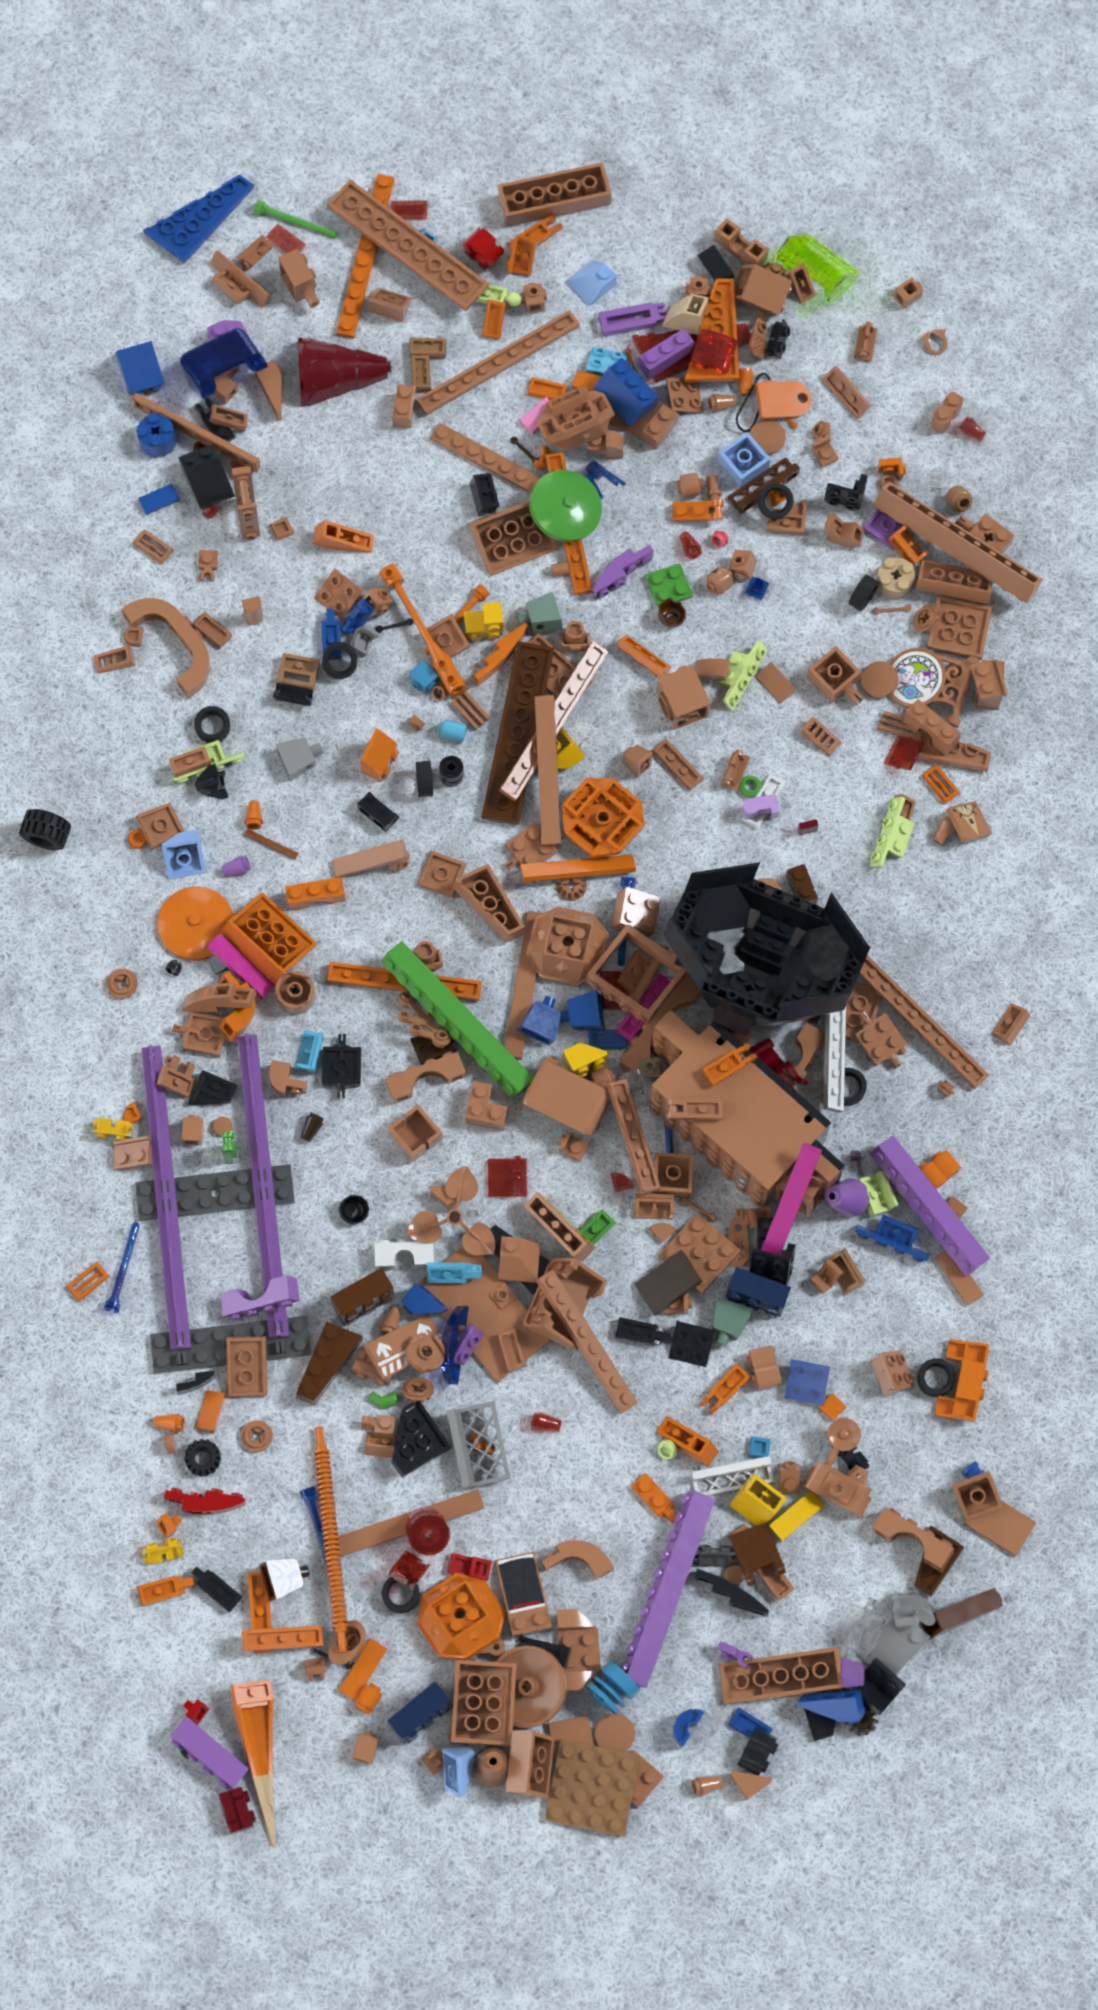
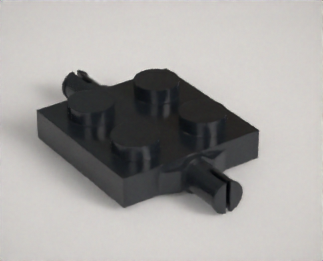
M338 1034V1045L323 1047L322 1086L337 1087L338 1099H341V1091L342 1099L345 1098V1087L361 1086V1047L346 1045V1034H343V1041L342 1034Z

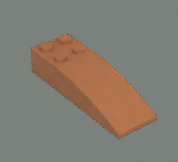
M839 1647L744 1660L743 1663L749 1666L748 1669L742 1668L738 1661L719 1664L724 1705L846 1690L841 1675L842 1654Z

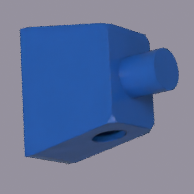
M597 990L569 999L568 1010L560 1011V1022L570 1021V1026L574 1030H605L602 998Z

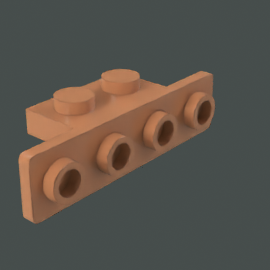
M216 250L213 254L211 265L220 273L213 276L211 282L237 304L250 297L263 308L266 305L269 293L219 250Z
M667 945L661 946L668 951L669 947ZM636 950L633 952L617 982L630 992L628 997L640 1004L643 993L648 990L652 977L658 972L660 962L653 957L649 959L642 952Z

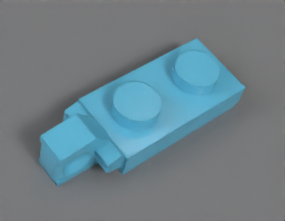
M427 1262L428 1283H466L471 1278L481 1279V1265Z

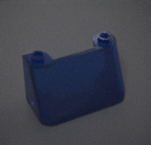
M234 328L185 352L180 358L181 367L191 389L202 399L215 392L216 382L214 377L245 362L248 368L255 372L268 367L265 358L248 334L241 328Z

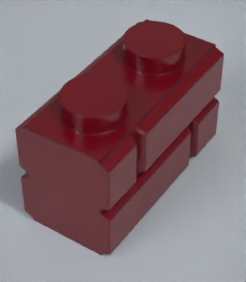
M238 1787L218 1794L230 1835L254 1828L253 1823L257 1821L254 1811H249L247 1805L248 1802H251L247 1790L243 1791L242 1787Z

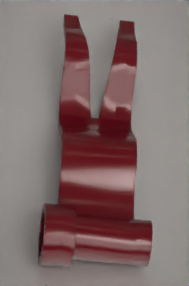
M769 1037L756 1046L750 1047L749 1050L755 1053L761 1061L787 1084L790 1085L782 1070L783 1068L797 1083L809 1084V1082L798 1075L789 1061H783L773 1049L774 1043Z

